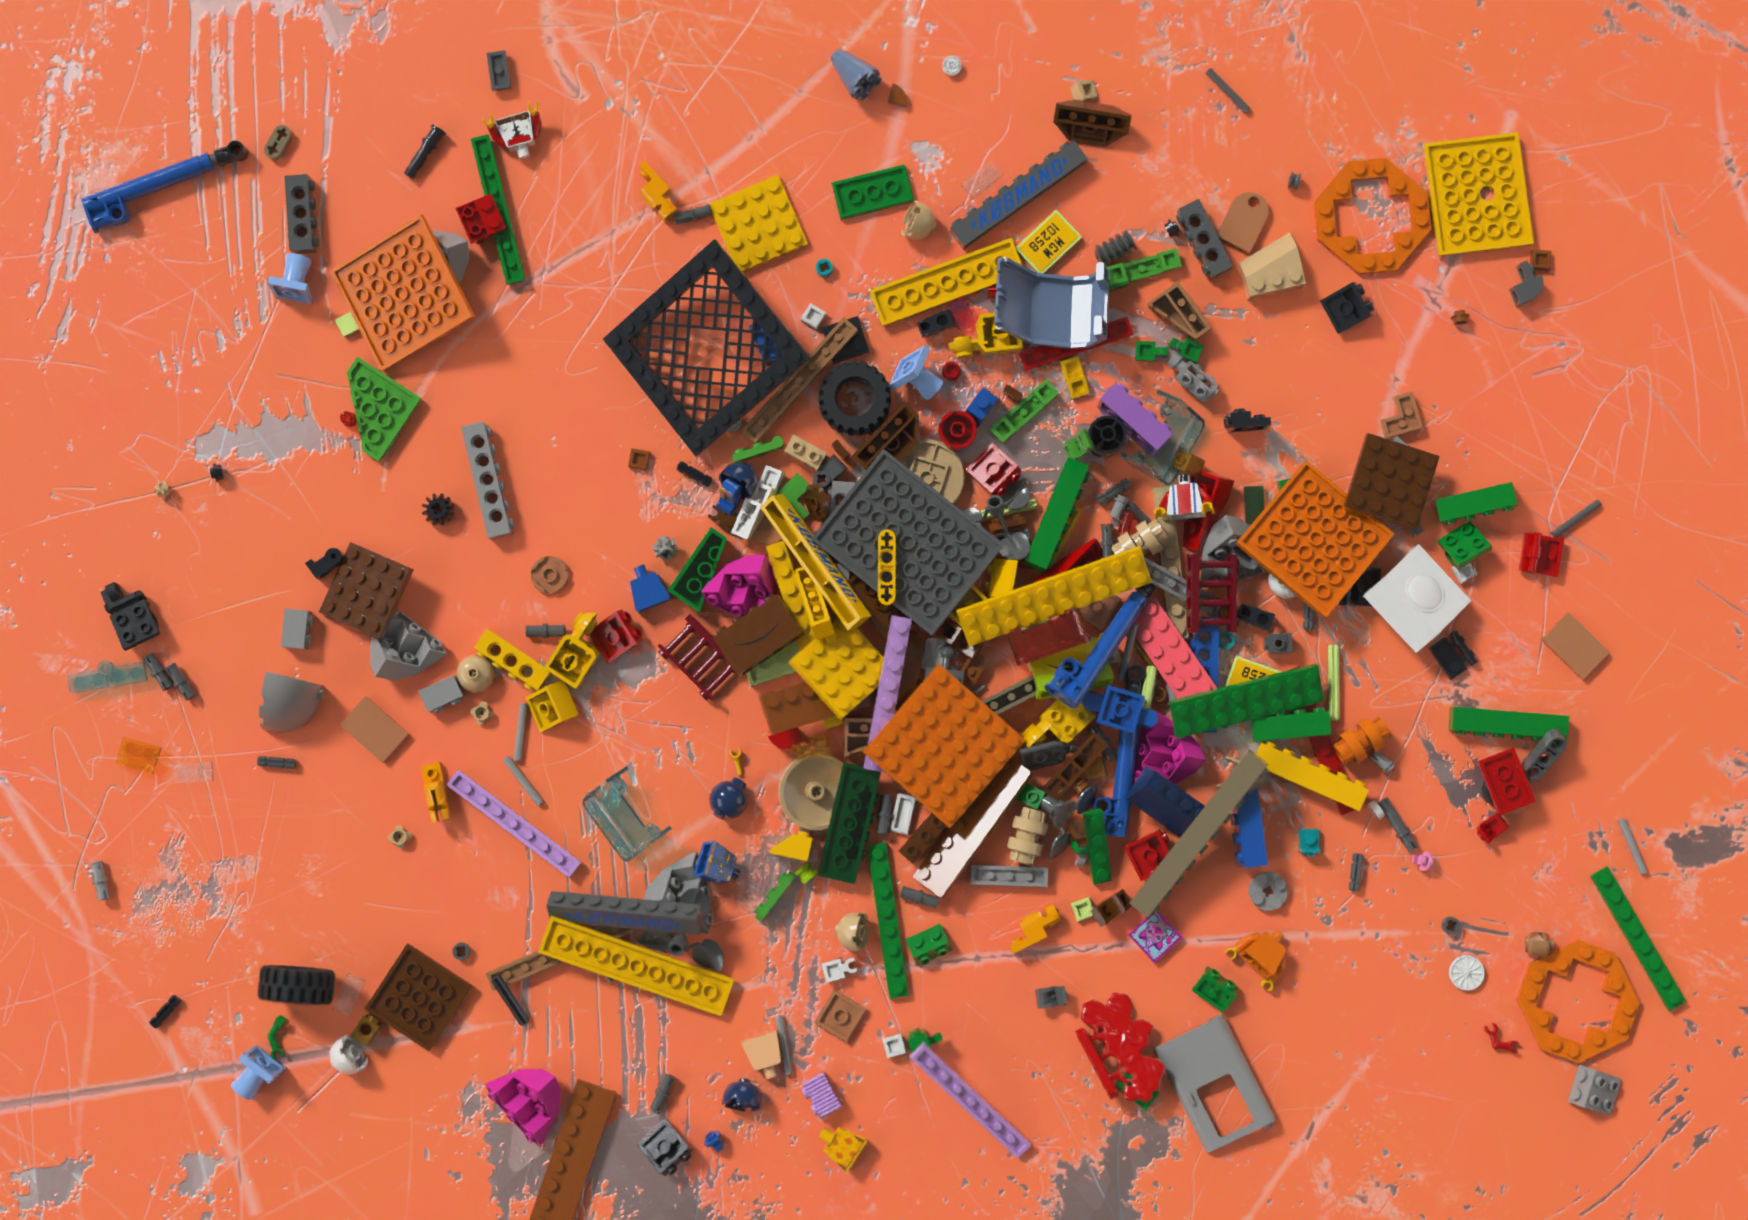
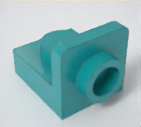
M1299 829L1298 852H1304V856H1316V853H1321V849H1319V829Z

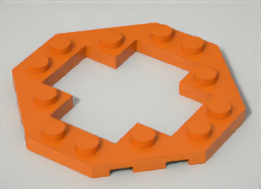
M1387 158L1348 161L1313 202L1317 241L1330 249L1336 257L1348 264L1357 274L1397 271L1431 230L1428 192ZM1387 178L1389 197L1407 195L1411 231L1394 232L1392 234L1394 251L1358 254L1356 236L1337 237L1334 201L1352 199L1351 181Z
M1580 940L1573 941L1567 946L1550 952L1547 957H1541L1529 962L1516 998L1525 1016L1524 1018L1531 1032H1533L1539 1049L1576 1063H1580L1628 1040L1640 1005L1616 953ZM1573 959L1606 970L1607 974L1602 990L1619 996L1608 1031L1605 1032L1589 1026L1583 1044L1548 1032L1554 1013L1536 1007L1548 970L1567 977Z

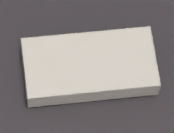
M898 793L889 831L908 835L916 799L913 796Z

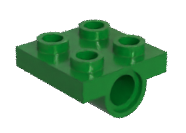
M1471 521L1466 522L1437 540L1438 545L1444 550L1448 561L1453 566L1457 565L1459 569L1492 550V545Z

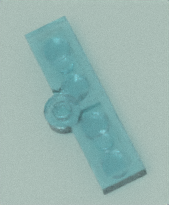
M101 661L97 666V670L67 675L70 694L148 681L145 662L114 667V664L110 661Z

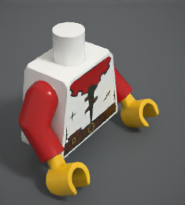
M536 101V108L530 107V102H528V111L494 120L492 114L489 113L491 120L486 122L482 116V121L484 125L488 126L487 129L492 139L502 148H508L510 152L517 150L519 159H525L530 156L528 147L535 145V140L539 137L542 127L540 113L538 112V101Z

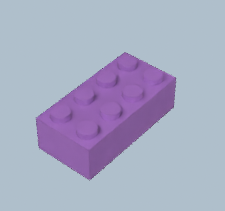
M1115 382L1100 398L1097 408L1106 416L1118 418L1124 424L1126 434L1154 458L1169 442L1173 434L1170 432L1171 428L1166 423L1161 424L1156 419V414L1151 410L1147 411L1137 397L1133 398L1130 396L1128 389L1124 385H1118Z

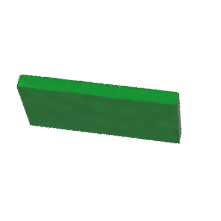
M905 164L831 182L840 220L914 202Z

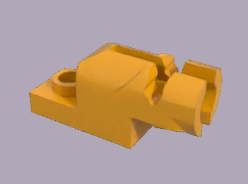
M644 160L639 165L641 169L639 173L646 181L649 179L650 181L641 189L642 198L653 211L660 209L658 216L666 222L677 212V208L668 196L671 190Z
M437 762L421 766L425 784L423 787L431 823L440 821L439 809H442L443 820L451 819L447 801L449 797L441 763Z
M1053 904L1044 908L1045 916L1041 915V912L1036 911L1021 920L1019 924L1025 938L1022 939L1020 936L1011 941L1012 944L1009 945V948L1013 954L1048 937L1044 929L1047 928L1048 930L1054 924L1061 921Z

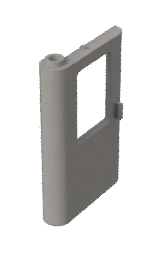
M1223 1014L1214 1016L1207 1020L1205 1024L1159 1046L1153 1047L1160 1062L1165 1065V1072L1206 1153L1214 1151L1262 1127L1267 1129L1274 1125L1273 1121L1276 1118ZM1230 1074L1253 1117V1122L1220 1137L1197 1094V1089Z

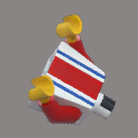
M1189 474L1178 476L1179 485H1171L1169 491L1165 493L1159 507L1154 510L1155 520L1162 516L1163 521L1166 520V513L1170 521L1206 517V512L1211 511L1212 514L1215 513L1212 506V498L1197 483H1190Z

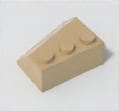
M1290 232L1238 263L1247 300L1303 288L1306 284L1298 248Z

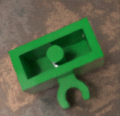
M919 1027L909 1031V1035L906 1036L912 1053L923 1042L933 1051L931 1045L943 1040L940 1032L927 1037L925 1030H920Z

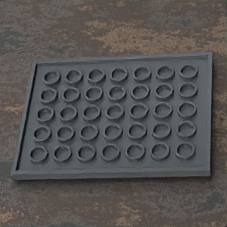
M884 449L811 539L878 592V536L883 530H891L896 537V598L892 604L930 635L936 632L1004 546L1002 542ZM885 533V537H882V540L885 541V547L881 546V550H893V546L889 547V540L893 539V537L889 536V533ZM886 552L882 555L881 559L884 563H890L893 556L891 553ZM884 572L881 576L882 581L885 583L890 582L893 578L890 572ZM881 585V589L885 588V594L881 596L889 601L892 598V595L889 594V588L893 589V585Z

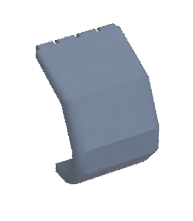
M1007 257L998 258L994 320L997 329L1030 345L1066 349L1089 348L1107 339L1109 271L1104 262L1096 263V272L1089 276L1070 277L1036 273Z

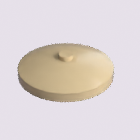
M808 753L796 758L787 766L779 781L778 799L782 811L791 822L808 830L828 828L843 765L840 760L824 753Z

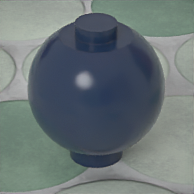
M733 777L732 781L718 783L712 789L709 797L710 807L714 811L713 815L721 820L740 816L745 811L748 803V796L744 790L747 786L746 783L736 777Z

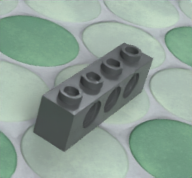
M308 174L284 176L289 251L296 254L316 253L318 237L315 236L314 228H317V219L313 214V210H316L315 198H312V191H315L314 180ZM305 192L304 198L297 199L298 193ZM306 210L305 217L298 218L299 212ZM307 229V235L300 237V231Z
M1200 199L1179 208L1176 219L1180 226H1184L1186 230L1184 232L1185 237L1189 243L1192 242L1194 246L1193 253L1197 260H1201L1203 264L1201 268L1204 275L1209 276L1211 280L1230 271L1233 265ZM1190 220H1197L1199 227L1191 226ZM1198 237H1206L1208 243L1201 244L1198 240ZM1213 253L1216 256V260H1208L1207 254Z

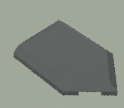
M1051 741L1019 749L1021 764L1029 771L1060 764L1066 759L1065 756L1069 753H1074L1078 746Z

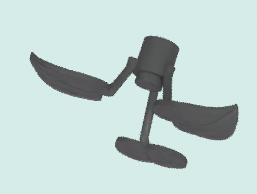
M1025 479L1008 485L1004 495L989 497L987 500L988 507H985L983 517L976 508L961 510L980 526L981 523L985 522L988 512L993 517L1000 518L1007 538L1000 541L1004 544L1003 548L999 551L1002 557L1009 560H1022L1029 554L1030 543L1027 536L1021 532H1016L1010 536L1003 518L1004 508L1006 509L1009 506L1012 510H1020L1029 503L1030 494Z
M1097 784L1086 788L1081 793L1077 803L1075 801H1057L1050 795H1046L1042 799L1040 808L1049 813L1048 816L1054 821V827L1061 830V835L1057 836L1052 844L1049 860L1062 854L1068 847L1071 833L1066 832L1063 826L1067 823L1075 809H1077L1078 814H1082V812H1086L1092 806L1097 794Z
M699 888L686 890L680 898L679 903L700 904L703 917L708 915L711 910L710 899ZM643 930L637 939V942L652 949L661 951L669 949V952L674 956H680L684 951L688 952L689 949L693 948V959L699 965L718 972L723 967V951L720 945L711 939H704L701 944L696 942L687 946L688 940L684 933L673 938V935H669V932Z

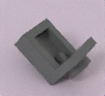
M1064 986L1035 989L1038 1009L1067 1005V992Z

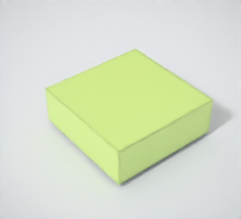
M351 312L335 319L344 338L359 331Z
M1089 897L1071 903L1077 922L1093 917L1091 913L1093 906Z

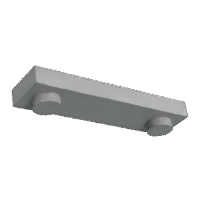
M971 865L970 884L1048 887V867Z

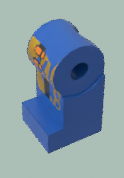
M727 478L720 487V499L716 503V508L731 515L741 503L742 486L733 483L731 479Z

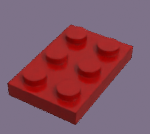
M1514 747L1477 761L1498 816L1536 802Z

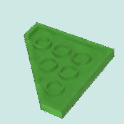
M357 357L347 371V376L350 383L362 451L378 462H381L422 398Z

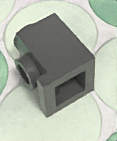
M1292 633L1267 634L1266 639H1263L1264 650H1267V654L1292 653ZM1276 640L1281 641L1280 647L1275 645Z

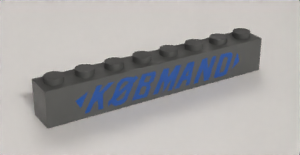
M1067 141L1059 147L1060 151L1047 155L1043 163L1040 165L1036 163L1028 169L1029 173L1024 176L1022 174L1017 176L1013 180L1014 183L1009 187L1005 185L999 189L998 195L993 198L989 196L982 202L983 205L978 209L974 207L968 211L967 217L955 220L951 224L950 232L961 248L964 250L1084 165L1088 158L1075 141L1071 143Z
M551 891L546 904L549 919L553 915L578 924L700 935L704 922L700 904Z

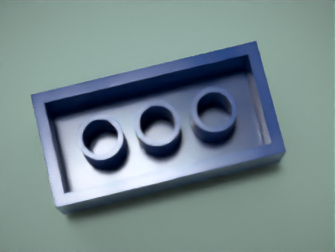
M1254 788L1250 795L1246 792L1242 797L1245 801L1238 810L1236 808L1232 810L1233 814H1231L1232 818L1230 819V823L1234 825L1235 833H1232L1233 844L1237 845L1235 861L1242 868L1268 865L1258 788Z

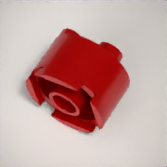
M963 411L947 413L941 419L938 428L940 442L955 452L969 448L974 442L977 433L975 420L970 414ZM954 427L956 429L961 428L960 435L958 433L954 434Z

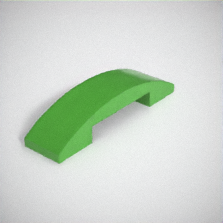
M1177 248L1128 263L1108 266L1110 286L1125 281L1129 283L1182 267Z
M1046 379L1008 414L990 428L991 432L1003 443L1052 401L1059 392Z
M1087 429L1079 430L1075 434L1076 437L1062 445L1067 458L1070 457L1076 460L1094 449Z

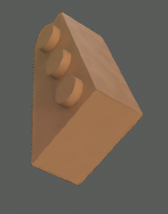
M1179 281L1147 303L1150 308L1195 340H1198L1212 330V327Z
M845 716L844 757L863 751L867 747L873 716Z

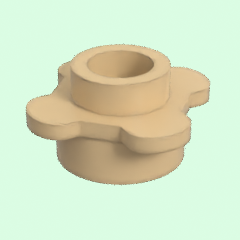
M157 480V486L154 488L157 496L162 497L164 501L170 495V491L165 481L159 482Z
M481 702L479 706L473 707L470 711L476 718L477 724H483L485 720L493 717V712L488 709L486 702Z
M397 825L392 834L388 836V840L397 844L398 848H403L405 842L411 839V833L403 830L401 825Z

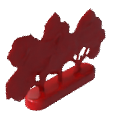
M1112 993L1107 1005L1095 999L1082 1004L1084 1010L1081 1013L1080 1019L1083 1023L1092 1026L1094 1033L1093 1036L1089 1037L1084 1028H1079L1075 1030V1034L1110 1100H1113L1119 1096L1114 1085V1080L1116 1079L1125 1084L1123 1095L1126 1100L1134 1101L1141 1099L1147 1103L1152 1098V1092L1159 1089L1161 1077L1165 1070V1065L1156 1058L1142 1056L1141 1049L1148 1046L1149 1039L1147 1036L1151 1033L1154 1025L1143 1019L1130 1020L1133 1007L1129 997L1123 993ZM1103 1028V1031L1098 1033V1029ZM1095 1040H1103L1105 1042L1106 1051L1101 1056L1098 1055L1092 1043ZM1110 1056L1115 1057L1119 1064L1117 1072L1111 1074L1108 1073L1102 1062ZM1122 1073H1130L1132 1074L1133 1078L1124 1079L1125 1076L1120 1075ZM1127 1082H1131L1133 1085L1128 1086Z

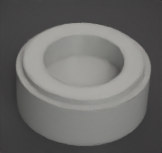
M1087 853L1076 854L1075 866L1084 867Z

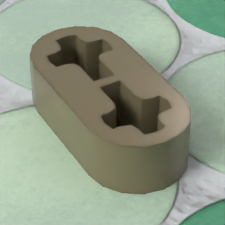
M277 126L264 147L266 156L271 160L280 159L292 139V132L287 126ZM280 131H281V132H284V131H285V133L287 134V136H286V137L283 136V137L280 139L281 136L279 135V132H280ZM276 147L278 152L271 155L270 148L274 149Z

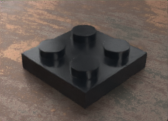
M858 316L847 319L859 331L832 359L833 365L870 353ZM839 322L822 327L824 337H826Z

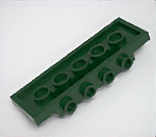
M843 762L817 876L855 884L860 861L864 862L866 850H863L865 842L868 843L870 837L868 826L874 820L873 805H877L879 794L876 792L881 771L864 769L863 766Z

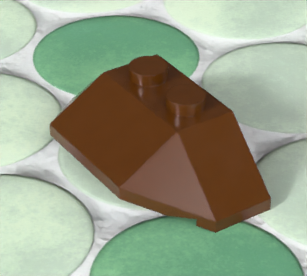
M1070 100L1056 103L1053 123L1069 141L1108 146L1121 137L1128 135L1132 115L1113 105Z
M904 402L851 457L865 470L868 469L883 449L901 462L919 443V414Z

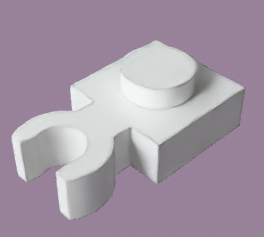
M839 958L822 963L826 982L845 978L844 972L846 971L849 973L856 972L857 968L850 969L848 967V964L855 961V959L848 958L845 963H841Z

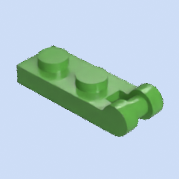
M775 436L772 442L766 444L758 442L753 444V448L748 450L746 448L737 449L734 451L735 454H732L733 461L740 463L780 450L784 446L783 439L780 436Z

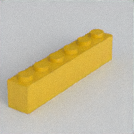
M1268 740L1265 743L1261 742L1256 754L1268 763L1266 768L1269 772L1360 811L1369 791V788H1366V783L1357 779L1355 782L1348 780L1349 776L1341 772L1334 774L1330 772L1331 768L1320 764L1318 767L1312 764L1313 760L1302 756L1301 759L1295 757V752L1286 748L1283 751L1277 749V744Z

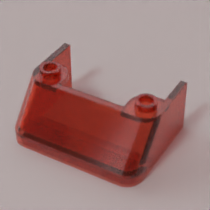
M1074 607L1065 610V614L1061 617L1027 629L1017 627L1009 630L1010 633L1006 635L1017 666L1091 641L1080 609H1075Z

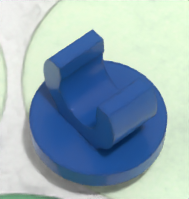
M719 1131L709 1132L705 1136L704 1145L706 1147L713 1146L719 1152L724 1148L719 1139L721 1133Z

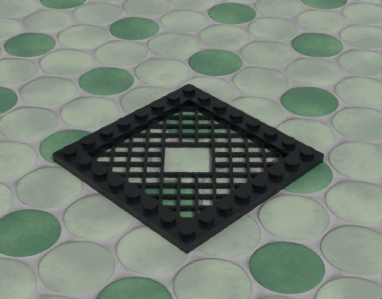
M713 239L603 338L604 342L695 457H698L811 358L716 239ZM712 268H714V270H715L716 272H709V271H710ZM708 275H717V286L707 285ZM704 276V285L695 284ZM721 278L728 287L720 286ZM694 287L703 288L702 299L693 298ZM707 288L716 289L715 300L706 299ZM690 289V297H681ZM720 289L729 290L728 301L719 300ZM733 293L740 302L732 301ZM680 300H689L688 311L679 310ZM676 301V310L667 309ZM693 301H702L701 312L692 311ZM706 302H715L714 313H705ZM719 303L728 304L727 314H718ZM732 304L741 305L740 316L731 315ZM744 308H746L751 316H744ZM666 312L675 313L674 323H665ZM679 313L688 314L687 325L678 324ZM662 314V322H653ZM692 314L701 315L700 326L691 325ZM705 315L714 316L713 327L704 326ZM718 317H727L726 328L717 327ZM730 318H740L739 329L730 328ZM743 319H753L752 330H743ZM756 322L763 331H756ZM652 324L661 325L660 336L651 335ZM648 326V335L639 334ZM665 326H674L673 337L664 336ZM678 327H687L686 338L677 337ZM691 328L726 331L722 369L687 366ZM729 331L739 332L738 343L728 342ZM742 332L752 333L751 344L741 343ZM755 333L765 334L764 345L754 344ZM638 337H647L646 348H637ZM768 337L774 343L775 346L767 345ZM651 338L660 339L659 349H650ZM664 339L673 340L672 351L663 350ZM677 340L686 341L685 352L676 351ZM728 345L737 346V356H727ZM741 346L750 347L749 358L740 357ZM754 347L763 348V359L753 358ZM767 348L776 349V360L766 359ZM637 350L646 351V359ZM650 351L659 352L658 363L649 362ZM663 353H672L671 364L662 363ZM675 354L685 355L684 365H675ZM727 358L736 359L735 370L726 369ZM740 360H749L748 371L739 370ZM753 361H762L761 372H752ZM766 362H773V364L765 370ZM649 365L658 366L657 375ZM662 366L671 367L670 378L661 377ZM674 367L683 368V379L674 378ZM687 368L696 369L695 380L686 379ZM700 370H709L708 381L699 380ZM713 371L722 372L721 382H712ZM726 372L735 373L734 384L725 383ZM739 373L748 374L747 385L738 384ZM752 374L759 375L753 382H751ZM661 380H669V390ZM673 381L682 382L681 392H672ZM686 382L695 383L694 394L685 393ZM699 383L708 384L707 395L698 394ZM712 384L721 385L720 396L711 395ZM725 386H734L733 397L724 396ZM738 387H746L737 395ZM672 394L681 395L680 404ZM685 396H694L693 407L684 406ZM698 397H707L706 408H697ZM711 398L720 399L719 410L710 409ZM723 399L731 400L723 407ZM684 409L693 410L692 419ZM697 410L706 411L705 422L696 421ZM709 411L717 412L713 417L709 419ZM696 424H703V425H702L700 428H698V426H697Z

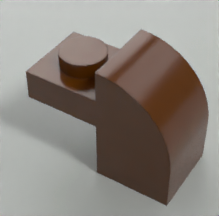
M949 620L945 622L937 634L944 642L952 645L956 650L975 660L984 646V643L981 642L969 647L963 629Z
M1121 889L1092 907L1091 913L1094 920L1102 927L1132 907L1129 904L1131 900L1125 890Z

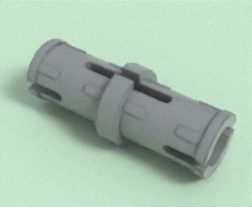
M103 861L90 863L94 878L92 883L96 888L97 900L110 899L107 886L108 877H105Z

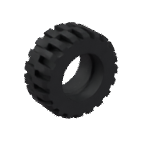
M851 361V363L847 364L845 362L841 363L840 366L832 368L830 373L825 375L819 388L818 399L822 416L832 429H836L841 434L863 436L865 433H871L883 424L889 414L891 407L889 383L882 372L880 373L873 365L872 367L867 365L866 362L856 363V361ZM848 382H862L872 392V406L863 415H847L838 406L837 394L840 388Z
M263 965L260 969L257 995L260 1000L276 1003L329 1005L333 1001L335 973L330 969L315 967Z

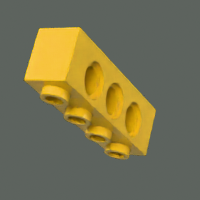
M803 567L794 569L816 640L834 635L835 632L822 593Z
M489 629L485 630L474 646L478 650L477 655L482 658H490L494 661L492 665L500 670L505 668L509 671L508 675L516 681L520 678L526 682L524 686L531 691L535 689L540 690L552 674L544 669L543 665ZM496 645L501 648V653L498 656L492 654V648ZM511 656H515L517 659V663L513 667H510L507 663L508 658ZM526 667H531L533 674L526 678L523 671Z

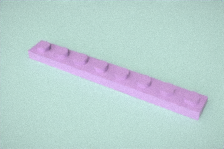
M891 616L868 744L895 713L912 619ZM868 756L865 757L864 769L884 772Z
M457 770L448 782V787L570 878L581 864V861L462 771Z
M924 1042L910 1055L912 1061L1016 1158H1019L1031 1146L1030 1141Z

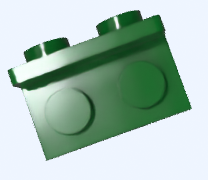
M1207 966L1191 991L1221 1012H1224L1236 998L1239 988L1233 981L1222 977L1216 969H1211Z

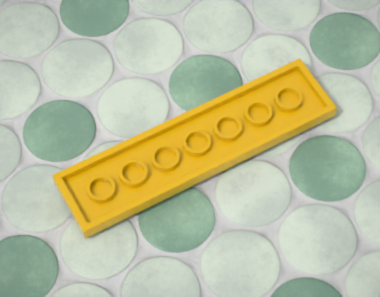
M1012 238L869 290L882 327L996 285L998 258L1007 257L1022 265Z

